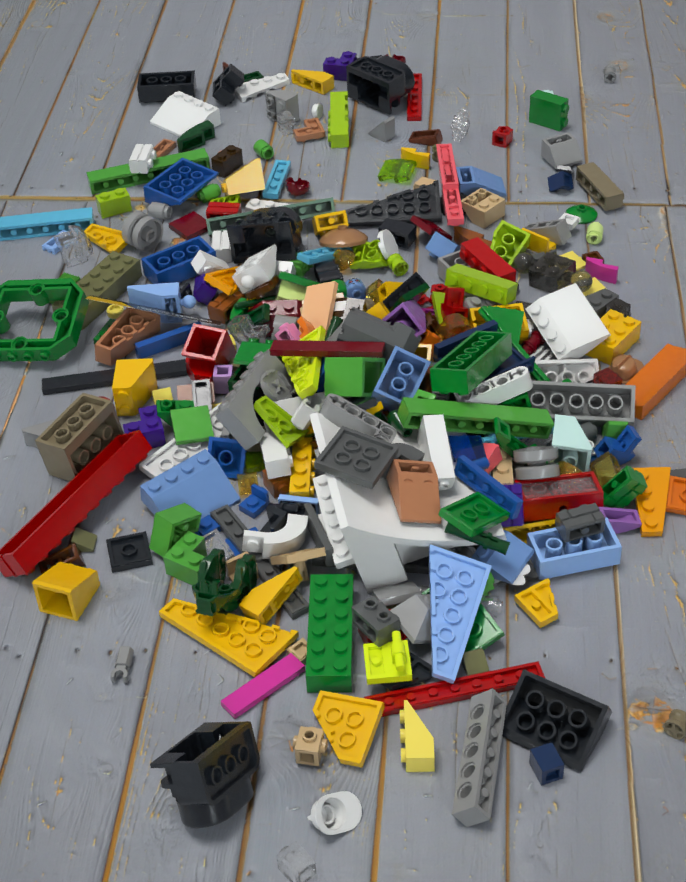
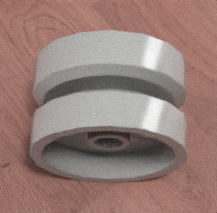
M135 211L130 214L122 227V238L125 243L143 252H150L155 249L163 236L161 221L141 211Z
M532 446L513 451L515 462L527 463L515 468L516 479H542L560 475L558 464L546 463V461L558 458V448L556 446Z

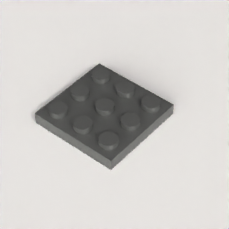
M342 426L315 460L314 468L373 489L398 454L399 446Z

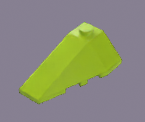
M501 220L494 231L490 248L510 266L514 267L530 245L531 234Z

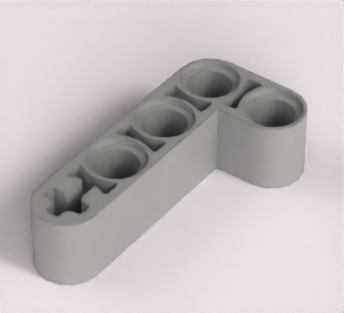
M328 394L321 407L320 413L340 428L344 426L391 444L397 434L393 426L339 395Z

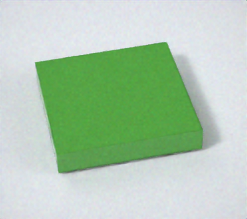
M208 405L170 410L176 445L209 441V436L214 437Z

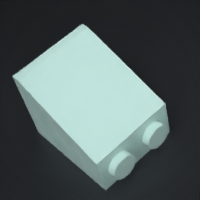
M555 414L551 446L558 448V458L549 461V463H556L567 468H577L576 473L589 472L592 446L576 417ZM559 468L561 475L572 473V470Z

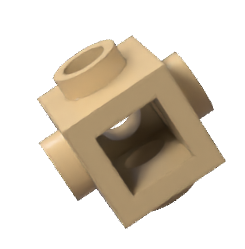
M300 726L298 735H294L292 745L295 750L297 764L320 765L322 753L326 754L328 740L324 739L323 729Z

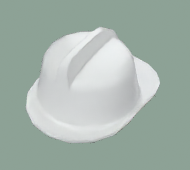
M340 791L320 797L313 804L311 815L307 819L312 821L315 828L326 835H334L354 829L360 822L362 807L359 799L353 793Z

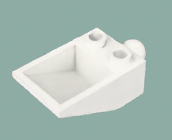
M275 244L249 257L242 265L235 269L236 272L232 278L242 294L270 281L275 275L277 252Z

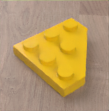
M320 690L312 710L340 763L363 768L385 708L384 703Z

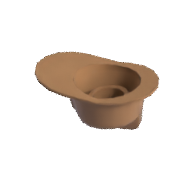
M619 355L613 359L607 369V377L613 383L626 384L644 365L641 361L632 358L631 355Z

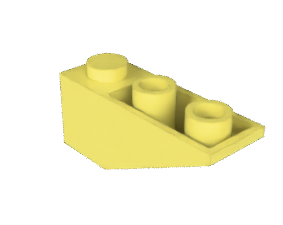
M404 700V710H400V724H405V729H400V743H405V748H401V763H406V772H435L434 738L408 700Z

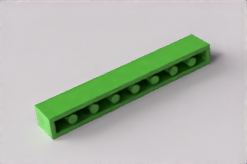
M205 148L158 157L156 160H153V168H150L147 174H141L140 172L131 173L129 164L86 172L89 188L93 195L117 188L149 183L181 158L210 169L209 156Z
M403 397L397 412L403 428L419 429L423 415H444L446 431L495 434L494 418L498 417L510 425V433L514 437L548 439L554 426L548 410L539 408Z

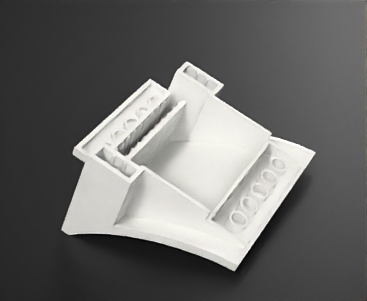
M315 412L309 416L321 454L340 427L326 419L321 413ZM412 429V434L406 438L397 432L392 444L404 443L420 450L417 442L419 429ZM447 431L454 469L459 456L465 455L471 461L476 460L466 433ZM326 472L323 475L312 478L327 536L333 547L332 556L337 569L356 564L368 594L374 588L395 585L408 580L404 564L429 556L430 544L445 550L457 546L478 545L445 533L448 522L442 517L441 524L401 522L387 479L381 477L374 488L369 489ZM455 475L452 488L439 490L440 509L476 493V491ZM501 523L483 532L486 534L489 532L494 537L507 540Z

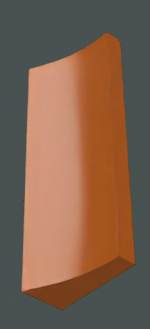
M667 344L625 384L636 385L635 418L642 420L686 376V348Z

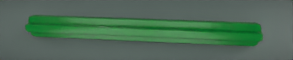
M481 306L478 313L486 322L494 319L498 323L497 332H508L487 306ZM511 335L512 346L524 358H530L526 351ZM534 363L533 372L530 373L536 381H550L538 365Z

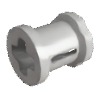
M613 65L605 66L603 69L604 81L612 83L617 77L616 69Z

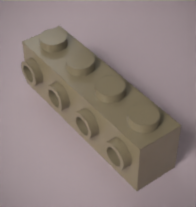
M594 162L577 166L576 180L605 211L623 206V191L611 181L600 167Z

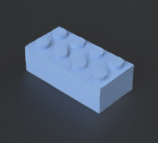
M607 517L605 518L604 532L565 543L556 528L527 533V545L535 551L530 559L539 580L620 564L622 546Z

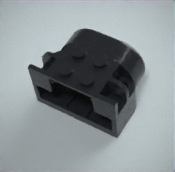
M364 56L346 66L348 97L389 115L392 114V107H398L400 105V98L410 93L415 85L414 75L410 67L404 62L389 56H381L377 59Z
M288 207L259 208L248 214L245 219L236 220L233 225L226 226L234 264L244 263L249 257L274 244L277 246V261L297 260V253L303 251L301 239L303 225L301 218L294 210Z
M251 721L205 722L150 763L151 768H165L167 776L161 780V787L171 789L172 797L176 798L181 821L185 826L190 828H206L220 824L231 818L252 799L254 791L250 775L258 769L260 756Z

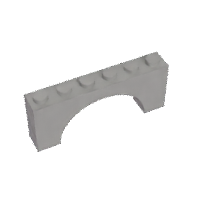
M270 349L265 352L260 351L253 357L254 361L246 367L248 370L240 375L241 380L233 385L234 390L225 396L226 400L218 406L219 411L215 415L245 450L257 444L266 432L259 423L253 406L254 390L256 387L261 388V375L269 369H275L274 371L283 373L288 379L292 388L290 392L294 389V383L291 381L285 366L276 356H270Z

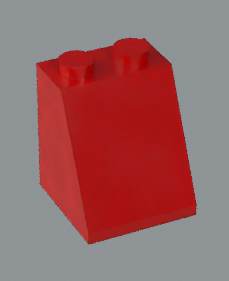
M193 323L181 355L220 365H228L230 359L235 357L237 351L227 330Z

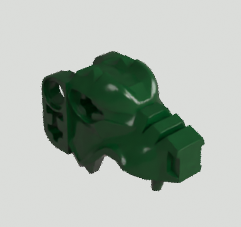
M214 548L208 556L203 558L199 565L198 582L192 585L197 605L196 613L214 616L221 609L228 612L236 610L242 599L256 587V556L244 554L241 559L237 560L234 581L230 585L224 583L226 578L224 550Z

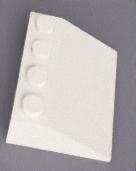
M178 91L167 98L150 120V124L180 137L190 128L206 120L214 124V128L220 125V110L211 104Z
M576 283L545 295L526 308L529 316L558 360L580 359L611 336Z

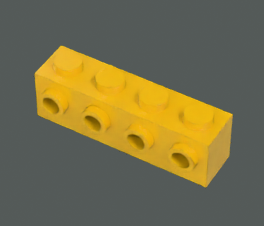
M304 437L292 447L294 466L291 467L289 495L311 498L315 496L312 478H315L313 470H316L314 468L316 460L314 457L316 455L314 450L317 448L313 449L310 443L313 440L312 437Z

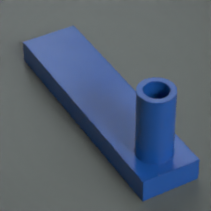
M199 321L194 322L195 324L202 325ZM193 323L135 343L137 358L143 359L185 344Z
M465 455L459 456L454 469L455 475L473 490L480 492L510 513L509 518L511 520L517 518L523 500L484 471L489 468V460L486 457L471 461Z

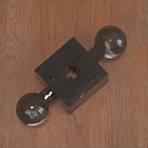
M523 252L516 255L513 261L514 269L518 273H528L529 286L549 293L565 288L570 283L571 285L576 283L581 291L585 292L591 288L593 283L589 272L585 270L576 271L575 260L546 252L535 262L531 254Z

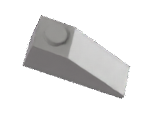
M566 219L529 223L523 227L549 238V241L556 243L558 246L566 244L567 240L572 237Z

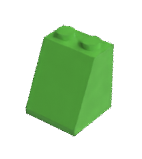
M325 357L324 396L336 394L344 397H371L385 368V358Z

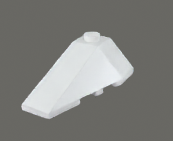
M598 359L535 360V363L550 381L562 382L569 378L571 382L586 383L600 377ZM530 374L531 380L536 381Z

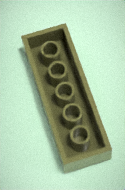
M112 251L76 284L84 291L86 297L92 295L116 300L127 290V286L133 285L142 277L140 259ZM88 299L89 305L82 330L111 304ZM65 300L55 301L52 304L53 312L62 308Z

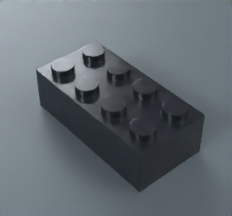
M195 70L139 73L137 84L139 103L164 102L169 96L178 91L196 98Z

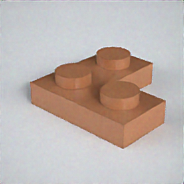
M318 117L305 119L304 128L293 129V135L297 142L326 137L325 130Z

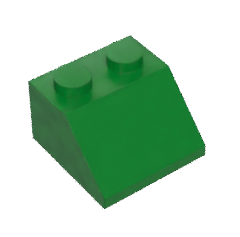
M249 338V341H242L233 364L249 365L254 361L253 357L258 352H265L270 349L274 340H266L264 343L260 342L258 338ZM276 356L281 361L282 357Z

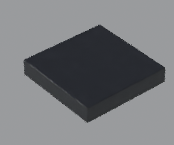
M146 531L106 539L112 573L153 565Z

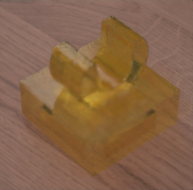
M257 472L237 474L239 494H252L251 486L253 484L258 485Z

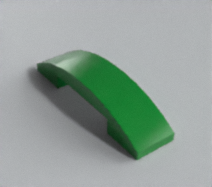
M498 417L494 418L496 439L501 448L514 458V450L524 449L528 446L511 435L510 425Z

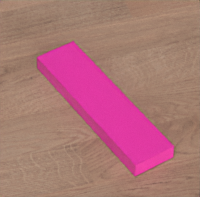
M290 653L222 699L221 706L236 719L306 671L305 665Z

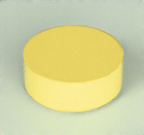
M112 304L107 307V315L111 319H117L124 311L123 306Z

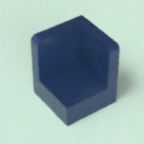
M560 171L547 177L550 192L561 188L568 191L574 189L572 174Z
M553 743L530 749L529 764L541 786L563 779L564 763Z

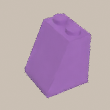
M415 300L402 302L382 319L386 322H391L390 325L400 322L413 328L416 331L414 334L416 337L426 331L425 313Z

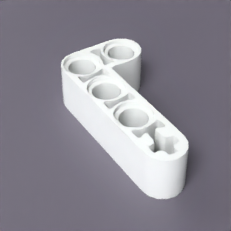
M519 366L481 382L468 395L453 394L456 402L497 405L529 391L533 387L528 368Z

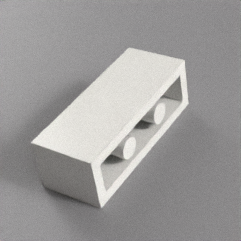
M273 431L265 432L260 440V446L268 479L291 475L290 467H293L294 464L290 447L287 449Z

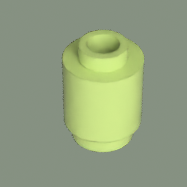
M593 222L587 228L586 240L590 244L595 245L602 241L604 228L599 222Z

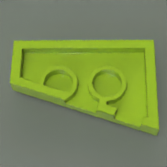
M266 395L255 401L254 409L287 449L307 436L309 430L297 429L291 422L292 416Z

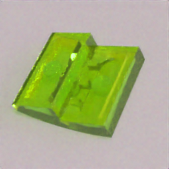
M408 159L385 160L377 177L379 181L393 178L395 183L408 181L417 163Z

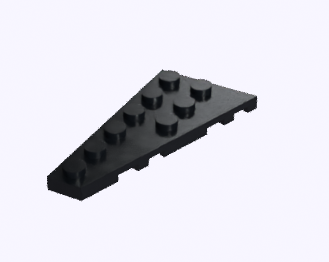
M438 180L433 181L429 185H420L419 188L414 190L408 189L387 196V199L380 201L378 199L368 205L362 204L347 209L348 227L381 225L386 218L412 224L413 222L410 221L412 215L430 222H442Z

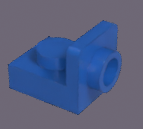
M253 484L251 486L252 494L239 504V511L255 519L266 509L270 502L268 491L263 487Z

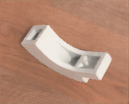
M288 514L285 527L276 532L244 530L242 551L262 553V559H270L271 556L299 550L305 541L308 516Z

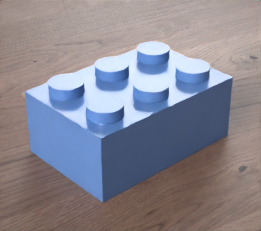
M395 345L371 397H375L377 402L381 401L383 409L391 412L399 409L403 397H414L431 362Z

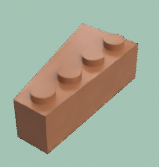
M127 307L96 342L95 361L109 366L114 365L116 360H121L135 349V343L149 339L160 332V315Z

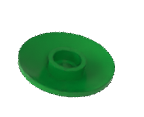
M583 204L571 206L565 212L578 216V224L592 223L597 219L598 215L593 207Z

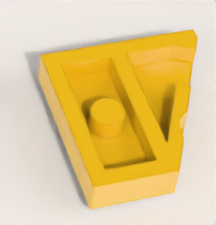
M548 578L514 595V601L540 628L558 619V610L554 603L555 599L551 592L550 580Z

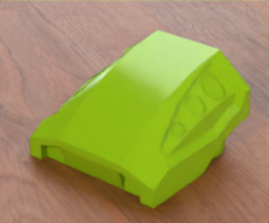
M373 240L372 242L353 246L352 259L349 264L350 269L387 267V260L383 257L378 246L380 240Z

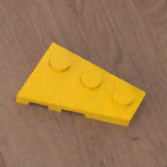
M91 223L83 231L85 238L109 253L112 251L120 253L128 245L123 240L122 231Z

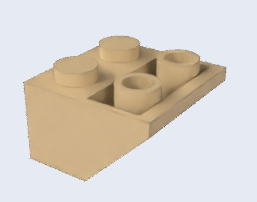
M480 188L461 200L462 208L470 221L483 229L505 216L506 199L486 189Z

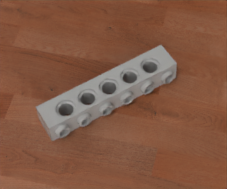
M493 688L472 696L470 701L452 815L466 827L488 821L491 818L507 701Z

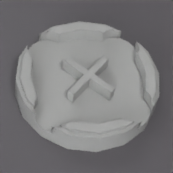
M269 369L261 375V388L264 394L272 401L292 398V394L290 395L291 385L283 373L274 371L275 369Z

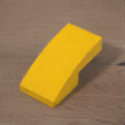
M402 147L401 162L409 166L429 170L430 153L417 152L416 148Z

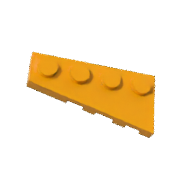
M239 266L206 273L204 280L210 283V286L218 288L230 296L239 290L232 278L236 272L235 269Z
M671 467L633 468L643 474L648 486L642 494L634 498L636 510L642 523L640 527L641 537L662 536Z

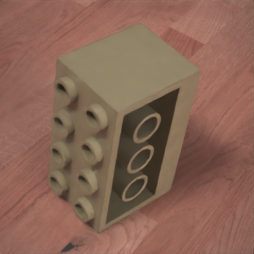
M82 393L35 442L49 475L71 481L116 436L122 435L124 432L111 400Z

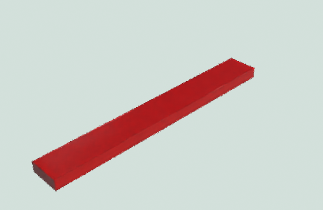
M539 661L455 678L454 684L439 681L370 695L364 698L383 702L385 708L381 717L399 714L400 710H404V700H408L414 710L471 699L472 696L492 688L497 693L514 690L523 669L543 678L545 676Z

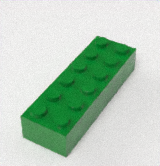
M475 331L430 368L432 391H437L440 394L457 393L461 396L468 395L512 355L511 332Z
M353 574L310 575L306 657L307 693H319L320 690L332 693H352Z

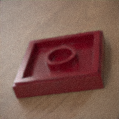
M195 211L168 223L169 228L185 240L195 238L208 231L206 219Z
M412 215L410 221L429 235L433 236L436 231L452 240L453 237L435 223Z

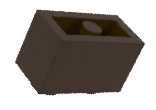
M234 145L227 146L211 158L212 170L219 172L218 176L222 178L229 176L243 165L242 149Z

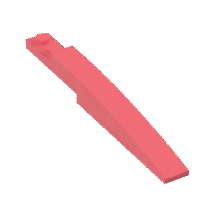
M436 144L447 224L451 226L464 225L452 144Z

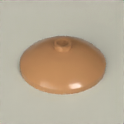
M339 225L337 229L323 235L319 240V245L329 248L358 246L368 242V236L357 229L347 228V225Z

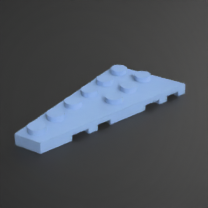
M430 544L432 677L454 684L492 566Z

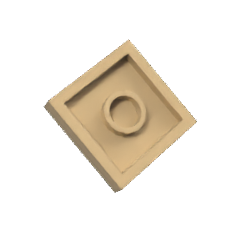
M325 547L271 556V565L291 563L293 567L295 566L299 569L303 578L302 581H307L309 578L305 561L326 556Z

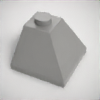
M415 594L390 610L399 617L401 622L400 629L412 644H431L430 594Z

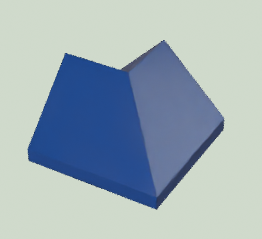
M209 436L208 452L218 462L227 478L243 479L246 450L236 439Z

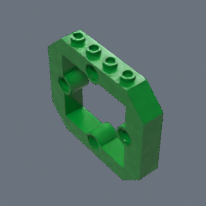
M72 278L8 280L0 285V334L10 329L11 324L6 315L11 302L34 301L37 306H44L50 301L65 300L63 307L55 310L52 314V319L57 326L53 338L27 339L20 336L15 339H1L0 362L56 361L77 346L89 301L85 299L87 297L84 291Z

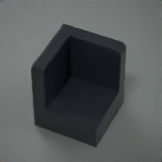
M270 505L266 510L269 520L260 532H276L284 528L287 523L288 513Z

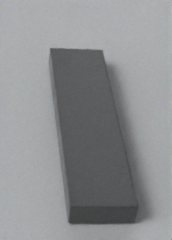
M303 504L305 508L304 515L308 516L307 528L316 547H325L326 556L321 558L326 567L333 566V547L312 504Z

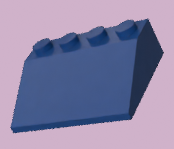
M181 158L143 186L145 202L148 204L159 202L169 206L181 205L215 179L219 172Z

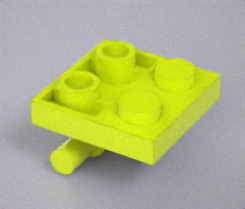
M393 631L392 641L380 647L374 643L363 644L367 685L412 681L408 640H401L400 631Z

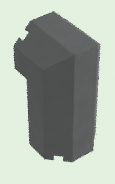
M352 307L341 327V332L343 333H339L337 341L385 342L386 348L382 358H385L386 366L395 345L415 354L422 337L420 335L416 337L414 335L416 331L413 328L400 322L390 325L391 322H386Z

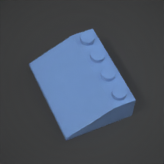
M206 449L140 485L141 501L154 515L162 510L186 503L202 513V519L227 504L231 507L240 501L239 495L224 471Z

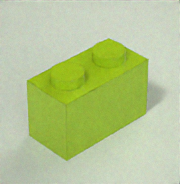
M117 188L113 191L95 195L98 212L102 219L132 211L130 195L126 188Z

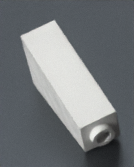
M423 415L417 434L419 449L425 453L423 461L433 462L438 475L439 490H447L453 486L455 472L444 415Z

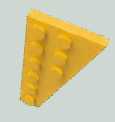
M175 598L159 610V616L254 678L261 674L299 637V632L296 630L285 631L280 629V626L272 624L270 627L260 624L258 620L231 613L227 615L217 613L214 616L198 614L195 611L197 609L196 604Z

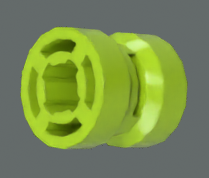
M392 254L387 259L388 267L396 276L406 274L409 265L400 254Z

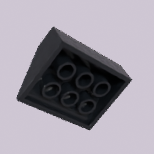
M523 669L506 706L502 737L529 749L553 743L564 765L581 772L600 740L612 710L603 703Z

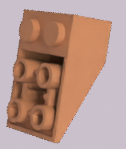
M393 459L386 479L400 521L441 524V517L438 515L440 511L438 475L433 462Z

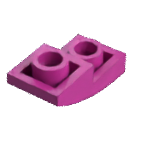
M586 258V274L596 279L616 284L619 266L603 264L602 259Z

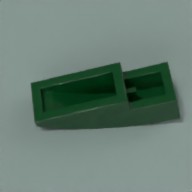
M206 120L183 133L177 139L178 153L187 152L206 145L205 141L215 138L214 124Z

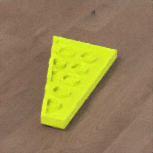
M321 325L299 341H325L326 330ZM281 356L300 398L304 399L307 396L314 395L318 390L322 357Z

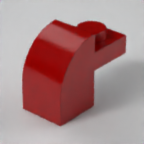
M446 287L444 303H441V315L444 322L450 326H467L468 308L463 306L465 288Z

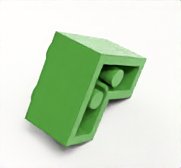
M186 503L155 513L149 548L163 557L187 531L193 533L199 531L202 513Z
M187 531L163 556L166 574L190 585H195L198 582L199 565L207 555L205 538Z

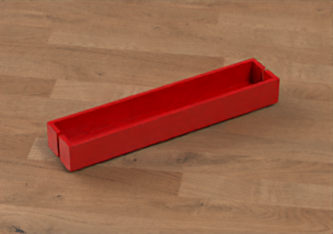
M140 430L116 436L0 549V572L4 577L31 574L36 569L35 566L49 556L48 553L62 543V539L75 530V526L88 517L87 513L100 505L99 501L112 493V488L121 484L124 481V476L133 472L136 469L135 465L148 457L147 453L152 447Z

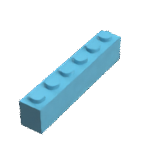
M89 207L0 217V241L52 236L62 230L71 233L83 232L91 223L95 224L93 209Z

